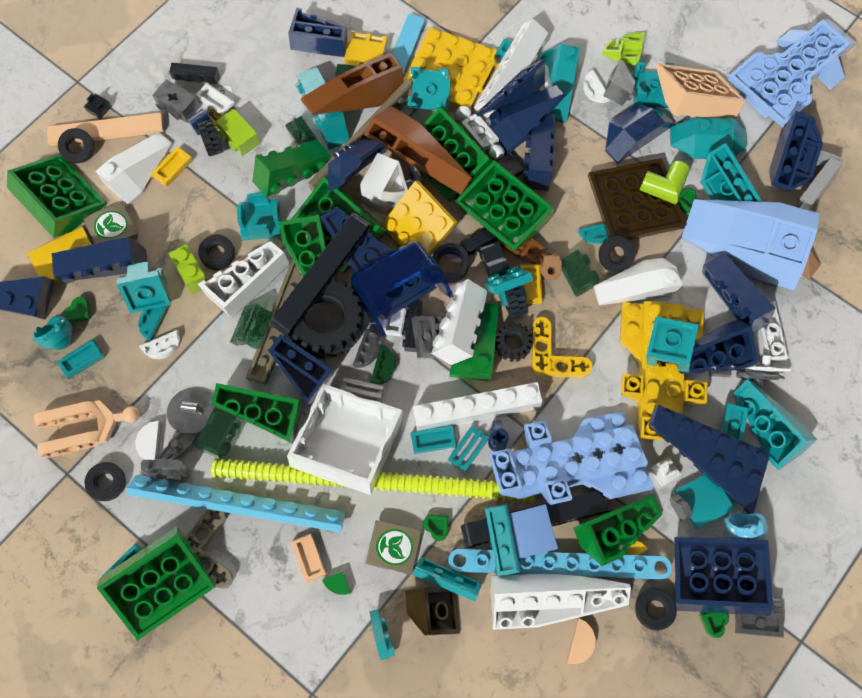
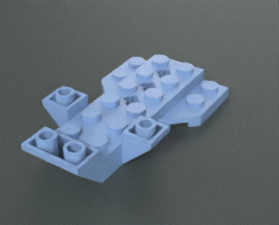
M831 20L820 21L810 31H788L776 42L785 50L784 53H775L774 55L755 53L729 75L728 80L741 91L740 95L766 120L771 117L782 128L785 127L795 111L802 112L812 102L810 85L814 78L817 77L830 90L845 78L839 57L845 55L857 42Z
M624 411L584 419L573 438L551 443L552 438L545 420L524 425L526 449L511 452L509 448L488 454L500 495L519 499L542 494L550 505L572 500L569 487L582 484L599 490L610 499L652 490L654 487L646 467L647 459L634 427L629 425Z

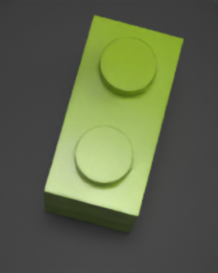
M232 109L216 121L219 136L223 140L226 138L230 148L234 152L238 151L241 156H244L260 144L255 130L235 109Z
M187 244L168 253L191 294L193 295L202 290L198 283L203 280L206 282L207 279Z

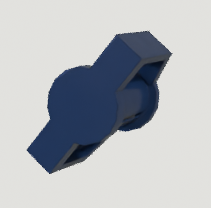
M493 420L488 446L493 452L505 450L509 435L502 428L501 420Z

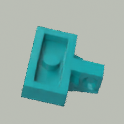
M378 609L369 611L380 660L390 658L389 656H395L393 641L390 640L389 633L384 634L385 631H388L385 617L380 618Z

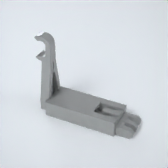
M821 150L817 166L822 170L801 196L800 202L797 205L798 208L808 211L814 208L837 177L843 164L842 158Z

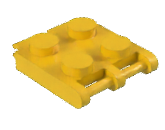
M352 30L344 57L347 69H353L363 63L383 56L388 36H372V33H367L366 35Z

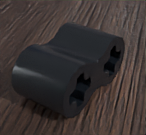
M497 240L478 247V253L488 277L495 274L501 276L507 273L510 267Z

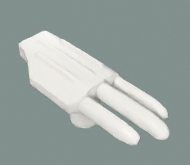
M763 354L762 363L754 364L743 370L746 372L769 373L774 371L788 372L792 368L770 365L771 355Z

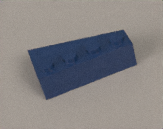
M129 236L51 253L53 276L64 283L127 274L128 265L147 262L146 248Z
M723 253L703 265L702 274L736 319L751 325L753 333L770 324L775 307L736 266L731 257Z

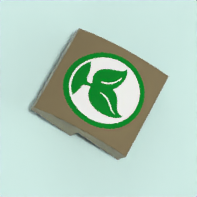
M123 203L107 207L84 218V223L94 244L128 236L131 239L138 238V233Z
M376 520L365 564L412 575L421 531Z

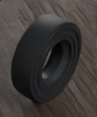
M67 129L58 139V150L61 156L71 163H84L94 153V141L82 129ZM73 139H80L83 142V149L79 153H73L69 149V144Z
M215 234L206 237L200 243L198 255L201 262L207 268L221 270L233 262L235 248L227 237ZM221 246L224 248V254L220 258H212L209 255L211 248Z
M610 237L600 246L598 253L599 261L610 272H622L633 264L635 248L624 237ZM614 247H620L624 252V257L619 262H613L610 258V251Z
M101 462L94 465L87 472L84 481L85 489L92 498L98 501H111L123 492L126 477L123 470L116 464ZM103 474H111L113 477L112 486L106 490H101L97 485L99 477Z
M653 588L644 591L639 595L635 604V613L639 622L650 630L658 631L668 628L672 625L677 615L674 599L662 589ZM657 600L664 606V614L661 618L656 619L649 615L647 607L651 601Z

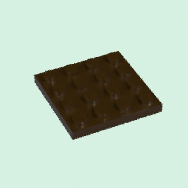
M662 158L588 173L587 177L608 238L619 236L632 240L685 228L687 224L678 202L673 204L639 190L647 171L666 178L667 170Z

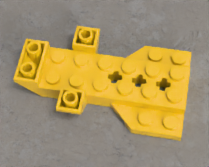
M644 301L643 304L622 302L619 343L634 355L633 358L639 363V375L622 373L621 395L637 402V426L640 438L665 441L648 426L654 406L661 405L683 415V407L707 403V382L691 380L684 382V374L678 372L677 364L663 362L665 365L661 366L658 360L657 366L646 364V354L655 317L698 324L696 338L698 340L703 337L704 310L685 308V305L651 301Z

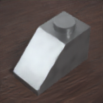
M620 60L611 72L603 94L604 97L621 106L627 100L630 101L635 93V90H633L635 80L624 61Z

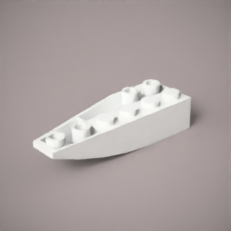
M561 574L491 576L490 597L493 630L541 627L628 606L631 587L630 584L605 579Z

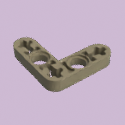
M207 509L185 538L191 546L193 545L190 542L191 539L200 544L199 547L194 545L192 548L200 561L209 559L211 563L210 568L207 570L209 575L214 570L221 575L226 573L225 578L227 581L225 583L220 582L219 584V578L213 574L211 575L215 586L219 589H225L233 581L232 573L203 550L223 526L227 519V514L221 511L219 513L221 518L213 520L212 513H218L219 511ZM213 520L211 525L214 526V528L211 529L208 525L204 524V522L207 521L208 523H210ZM201 528H206L208 531V535L204 540H198L196 536L197 531Z

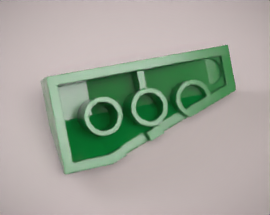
M320 214L279 222L283 244L303 277L326 248Z
M484 304L483 311L478 315V318L481 319L480 326L474 331L477 339L474 344H471V349L474 350L473 356L451 365L449 377L491 381L499 304Z
M654 494L577 525L573 527V530L581 548L601 566H604L622 558L627 549L635 544L638 538L661 517L662 512Z

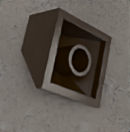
M423 587L405 591L407 615L425 636L460 634L456 593L442 587Z

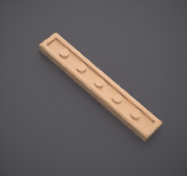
M162 113L47 127L49 146H58L60 135L70 128H79L86 131L93 141L164 132ZM73 139L70 144L82 143L80 139Z

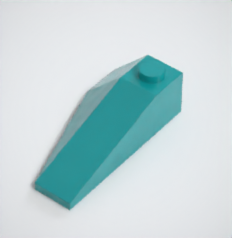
M561 44L541 53L540 60L544 59L545 65L548 66L552 86L556 85L565 95L560 103L549 113L556 114L555 121L567 122L580 47Z
M746 379L733 393L739 406L749 408L747 419L752 427L751 431L753 435H756L761 445L760 449L770 453L769 461L777 470H780L799 457L818 440L799 420L750 379Z

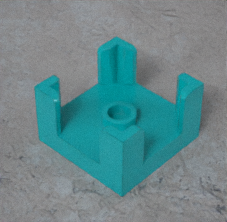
M637 62L632 75L635 80L633 88L635 90L633 96L634 105L641 103L654 108H669L665 103L658 72L644 71L646 63Z
M411 67L410 76L413 79L412 97H408V106L411 109L434 111L441 106L446 111H449L451 71L440 68V71L423 70L421 67Z
M655 317L646 354V364L657 366V360L678 364L679 371L689 373L699 325Z

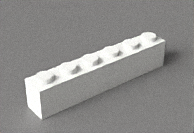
M534 18L521 26L474 107L477 111L515 75L530 66L538 57L537 52L546 43L545 38L548 32ZM494 111L483 114V116L488 118Z
M538 382L413 406V416L416 430L421 431L537 410L541 407L542 398Z

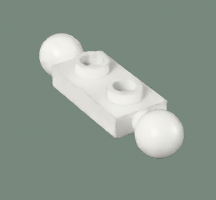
M460 106L456 111V116L462 121L461 126L484 151L490 149L489 154L492 159H501L504 156V148L498 144L499 138L480 116L477 117L476 114L471 116L469 107Z

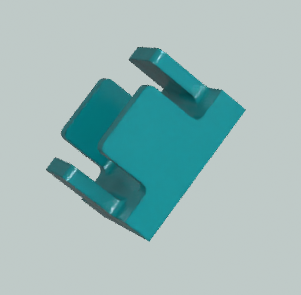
M263 193L247 194L248 202H239L237 204V221L240 226L242 241L281 237L279 199L270 200Z
M148 262L128 265L127 276H120L117 279V286L130 314L171 305L167 280L162 268L149 272Z

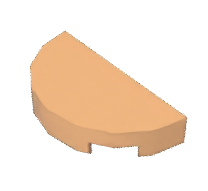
M580 618L577 619L566 664L576 665L585 662L592 656L595 649L596 638L593 629Z

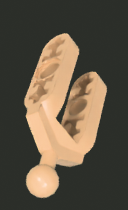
M98 400L94 402H81L36 413L34 415V422L37 428L51 427L97 415L99 429L41 443L37 446L38 456L40 458H50L106 443L110 439L116 422L125 420L126 422L133 423L139 419L140 412L136 407L129 406L123 412L113 414Z

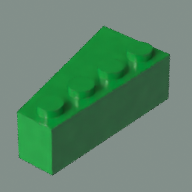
M216 383L211 404L291 444L294 443L303 406L300 400Z

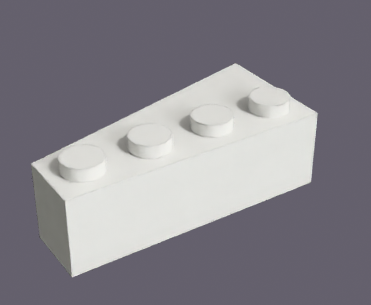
M270 241L249 253L248 257L244 260H237L231 264L232 267L222 273L221 271L215 273L213 278L206 282L203 280L198 285L204 294L232 319L289 265L285 253Z
M469 279L457 283L454 287L453 298L446 307V316L439 325V328H441L440 332L432 344L434 347L431 354L450 365L473 356L474 350L471 349V344H474L477 339L474 331L480 326L481 319L478 318V315L483 311L487 290Z

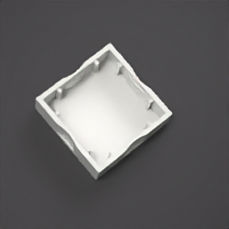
M322 384L311 406L309 417L300 429L287 455L289 465L294 469L371 495L402 424V410L374 400H365L350 392Z

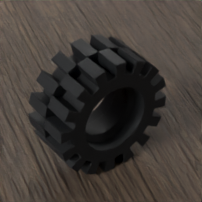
M208 119L197 123L208 156L223 153L224 151L213 120Z
M511 322V325L506 323L504 327L501 326L499 328V332L496 334L495 349L498 350L499 356L503 355L504 360L509 358L510 362H513L514 359L518 362L521 358H526L527 354L530 353L533 336L531 337L532 333L530 330L527 331L528 327L526 325L522 327V323L518 322V325H515V322ZM511 335H515L521 339L522 344L520 347L513 349L506 344V339Z

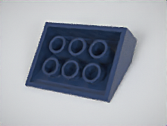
M674 537L675 609L677 611L771 615L773 599L768 540Z

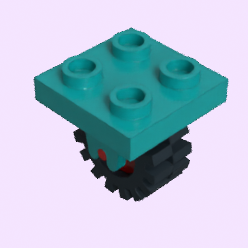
M513 267L508 269L506 274L501 276L499 274L488 277V281L483 282L487 291L494 295L498 294L502 306L506 307L511 318L528 312L527 301L525 300L527 295L523 284L533 281L531 272Z

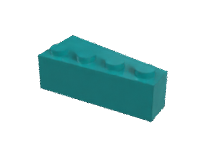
M317 67L296 75L298 80L296 88L299 94H303L302 97L326 83ZM343 112L318 115L310 113L311 117H314L316 126L320 130L328 149L345 144L349 140Z

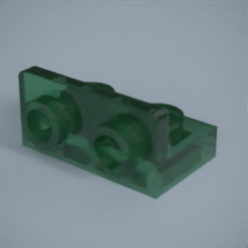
M576 250L561 259V270L576 297L599 284L598 281L601 279L596 270L592 271L589 265L592 262L587 253L583 254L581 251Z
M258 304L245 306L230 343L236 346L248 345L254 349H259L271 320L272 312Z

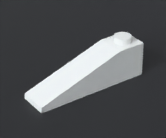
M158 132L112 157L95 172L101 181L129 206L144 193L146 184L150 178H153L151 173L165 159L173 144Z
M664 258L644 260L595 285L594 291L600 306L670 296L682 286V282L676 266Z

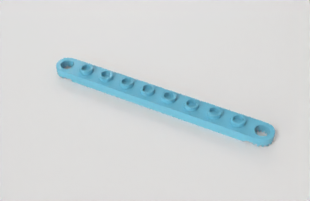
M456 549L449 556V565L454 571L497 573L493 550ZM544 552L519 558L521 572L514 574H561L584 577L666 579L672 573V564L663 556L623 555L622 558L601 566L590 555L585 553ZM457 554H462L466 558V563L462 567H457L453 563V558ZM658 561L663 562L666 566V572L662 575L658 574L654 569L655 563Z

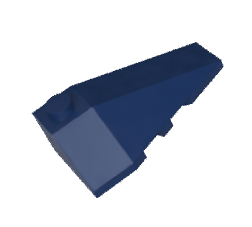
M544 59L524 68L475 113L477 117L540 92L539 89L545 84Z
M555 85L503 106L491 113L485 120L510 153L527 140L530 130L533 127L537 128L541 124L540 119L545 114L551 113L565 95Z
M737 319L717 327L696 340L689 373H700L710 370L717 372L727 369L742 370L757 364L758 358L752 326ZM678 370V372H679L680 374L687 373V372H682V371H679V370Z

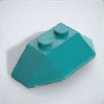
M694 117L669 129L670 146L677 148L692 159H707L708 153L724 143H727L734 156L747 147L746 129L733 118Z
M727 143L708 153L700 183L711 200L762 202Z

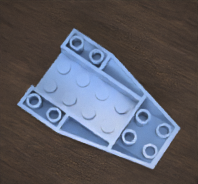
M694 199L682 238L714 257L725 253L734 260L736 266L744 274L752 279L794 291L805 269L818 230L820 214L780 202Z

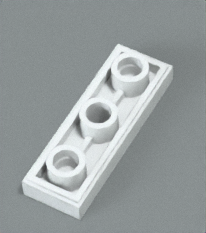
M773 301L770 303L775 307L771 322L759 330L763 352L764 354L771 355V362L786 361L788 354L776 304Z

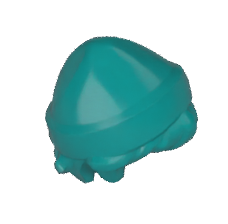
M54 316L42 328L38 326L36 328V332H33L34 338L32 341L37 342L44 349L63 350L71 343L72 325L64 317Z

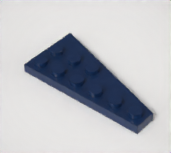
M336 207L322 215L320 220L333 238L349 216ZM369 232L347 260L385 320L437 289L433 283L427 281L422 277L423 275L412 269L402 258L382 242L380 243Z
M655 405L648 426L667 443L670 442L677 448L683 457H687L694 463L693 465L717 487H721L728 493L734 502H738L743 507V510L748 514H754L770 453L661 405Z

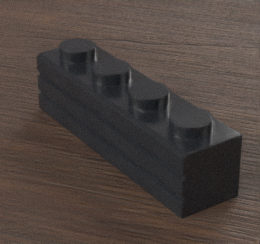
M171 62L169 73L174 80L205 82L209 84L218 83L219 71L217 67Z
M484 228L480 233H475L469 239L462 240L459 245L466 249L468 255L471 256L478 252L479 246L498 241L499 239Z
M417 300L406 308V311H408V316H405L407 327H404V335L406 337L403 339L402 347L408 352H416L411 318L422 316V300Z

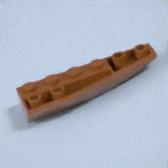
M388 53L333 78L309 92L300 100L312 115L379 107L404 82L403 69L393 54Z
M392 106L373 117L364 133L371 140L382 142L384 148L410 164L415 165L418 169L459 194L466 190L472 180V177L422 124Z

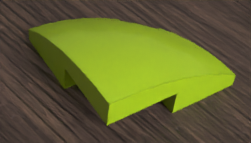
M646 32L623 35V38L617 40V43L613 39L604 47L602 54L617 62L622 60L625 64L636 65L637 62L641 61Z

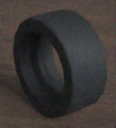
M445 243L434 251L432 271L440 281L456 283L467 275L469 255L462 246L455 243ZM446 254L457 255L462 260L461 269L456 272L443 271L439 267L440 258Z

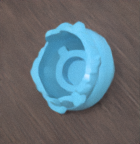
M737 511L735 515L731 513L728 518H725L727 533L731 539L763 540L768 535L767 521L762 514H742L741 511Z

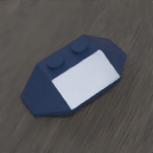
M637 103L609 122L605 152L618 164L670 129V127H673L675 123L663 110Z
M795 111L780 135L769 169L772 186L792 191L812 180L823 146L819 130L815 124V117Z
M363 139L358 143L352 141L344 147L346 151L342 148L333 154L334 159L328 163L329 191L331 192L373 162L377 153H385L386 150L383 143Z

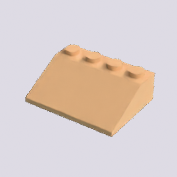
M660 63L656 66L665 103L674 115H689L693 118L697 116L704 118H733L735 120L746 101L717 71Z

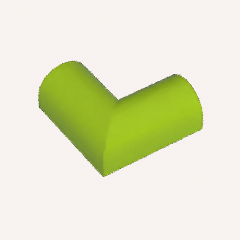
M675 161L670 165L666 178L647 171L639 190L677 204L690 167L684 162Z

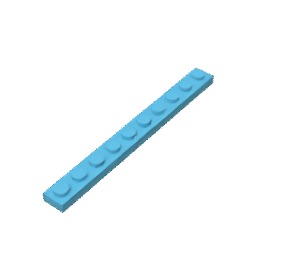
M135 475L127 486V495L341 532L346 517V512L336 509H327L314 505L299 504Z

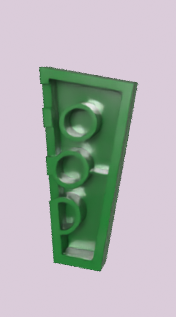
M318 140L298 144L294 149L290 146L285 147L283 152L277 153L274 150L270 151L267 156L262 154L255 155L252 182L266 198L273 194L276 195L281 190L293 187L298 182L309 179L312 175L318 173L330 160L331 154Z

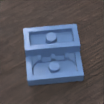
M546 504L510 513L518 558L558 549Z

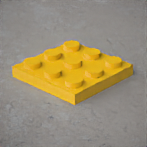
M415 181L382 225L387 229L386 232L419 267L423 266L458 222L419 181Z

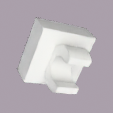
M669 456L650 468V471L661 487L681 475Z

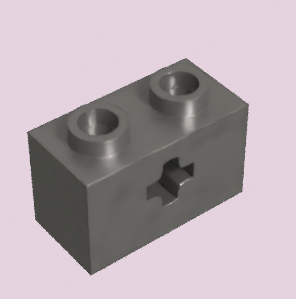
M167 79L152 95L156 102L155 105L159 110L167 111L176 120L181 119L188 123L187 119L200 108L195 95Z

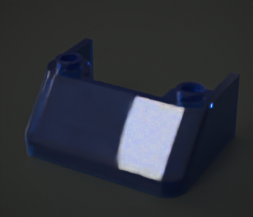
M411 241L358 270L351 277V285L355 289L357 296L360 297L368 318L374 329L383 337L386 333L378 317L383 315L389 306L385 294L421 275L425 283L429 285L437 284L440 292L449 298L454 297L441 268L425 246L418 241Z

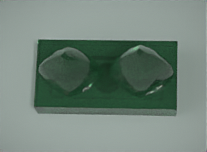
M302 116L298 118L293 117L291 122L285 124L287 131L297 145L318 140Z

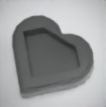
M677 494L670 498V503L680 521L692 516L693 512L690 505L680 495Z

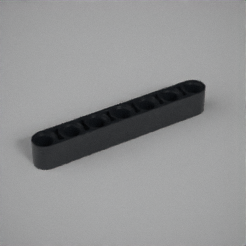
M355 213L348 217L274 315L270 326L287 337L292 335L368 233L371 227L369 222Z
M599 490L572 496V500L553 505L544 503L521 509L525 510L546 504L552 527L611 511L608 498ZM487 518L460 526L466 548L491 543Z

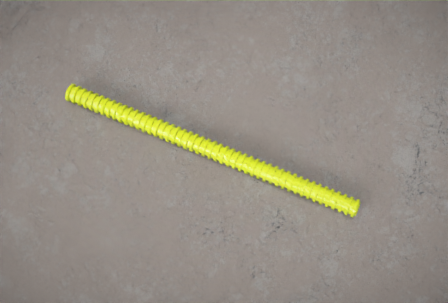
M215 458L211 466V474L215 478L217 476L220 478L226 476L227 479L230 477L237 479L239 477L240 480L244 478L250 480L252 478L253 481L257 479L264 481L266 479L267 482H270V480L277 482L279 480L280 483L284 481L290 483L292 481L293 484L300 482L302 485L304 483L307 485L313 483L314 486L320 484V486L327 484V487L331 485L337 487V485H340L294 469L289 464L286 466L284 463L272 465L271 462L268 464L261 462L259 464L258 461L254 463L248 461L246 463L245 460L241 462L235 460L233 462L232 459H228V461L221 459L220 461L218 458ZM385 471L380 473L374 486V490L379 488L381 491H384V489H387L389 492L391 490H394V492L401 490V493H404V491H408V493L414 491L415 494L421 492V494L428 492V495H431V493H435V495L441 493V496L445 494L451 496V494H454L455 497H458V495H462V497L466 495L468 498L475 496L476 499L478 497H482V499L489 497V500H492V498H495V500L502 498V501L506 499L512 501L515 499L516 502H519V500L526 502L528 500L529 503H532L535 497L534 495L519 499L500 495L497 482L495 483L493 480H490V482H486L485 479L483 481L479 479L473 481L472 478L470 480H466V478L459 480V477H456V479H453V477L446 479V476H443V478H439V476L432 478V475H429V477L422 475L420 477L419 474H416V476L409 474L407 476L405 473L399 475L397 472L395 474H392V472L386 474Z

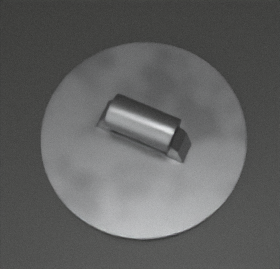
M197 387L180 391L171 399L167 407L169 424L176 431L184 434H195L205 430L213 423L217 415L218 408L211 404L213 395L209 391Z

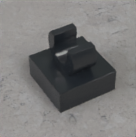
M91 93L86 99L88 102L83 106L87 112L98 119H101L112 107L109 101L96 93L94 95Z

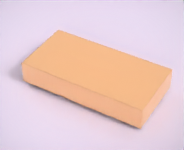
M310 533L292 540L291 543L305 583L307 584L327 576L313 534Z

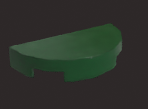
M382 345L370 381L371 384L376 385L389 381L396 371L394 355L387 347Z

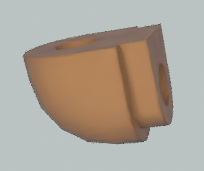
M543 253L542 258L539 259L540 273L549 281L559 278L562 266L560 256L556 253Z

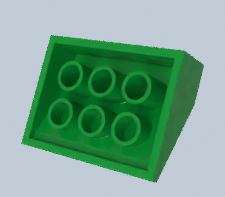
M441 106L423 124L427 131L472 177L467 188L493 162L479 144ZM421 170L447 201L450 202L459 195L458 192Z
M61 154L7 170L8 190L53 238L73 231L84 222V218L101 210L107 204Z
M493 161L455 201L456 205L514 252L550 221L554 211V207L496 161Z
M325 177L322 178L291 218L320 214L321 217L338 207L348 216L355 213L369 222L371 227L368 232L378 241L387 231L382 224L342 188L337 187L330 192L328 189V178ZM321 221L325 245L327 246L332 237ZM346 261L339 271L345 273L351 266Z
M175 527L99 578L97 585L98 591L137 641L216 587L192 546L178 527Z

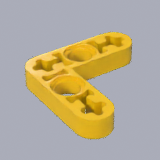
M545 317L535 319L532 326V371L538 376L587 377L592 371V362L586 357L551 356V322ZM539 323H542L543 327H546L544 328L543 336H539ZM544 342L547 345V349L539 351L536 348V343ZM544 356L543 365L545 367L543 370H540V367L536 365L539 364L540 357ZM564 362L567 364L568 369L566 371H559L556 364ZM571 362L574 363V365H573V367H574L573 372H571V368H572V363H571ZM581 363L584 364V367H588L584 372L581 371V368H577Z

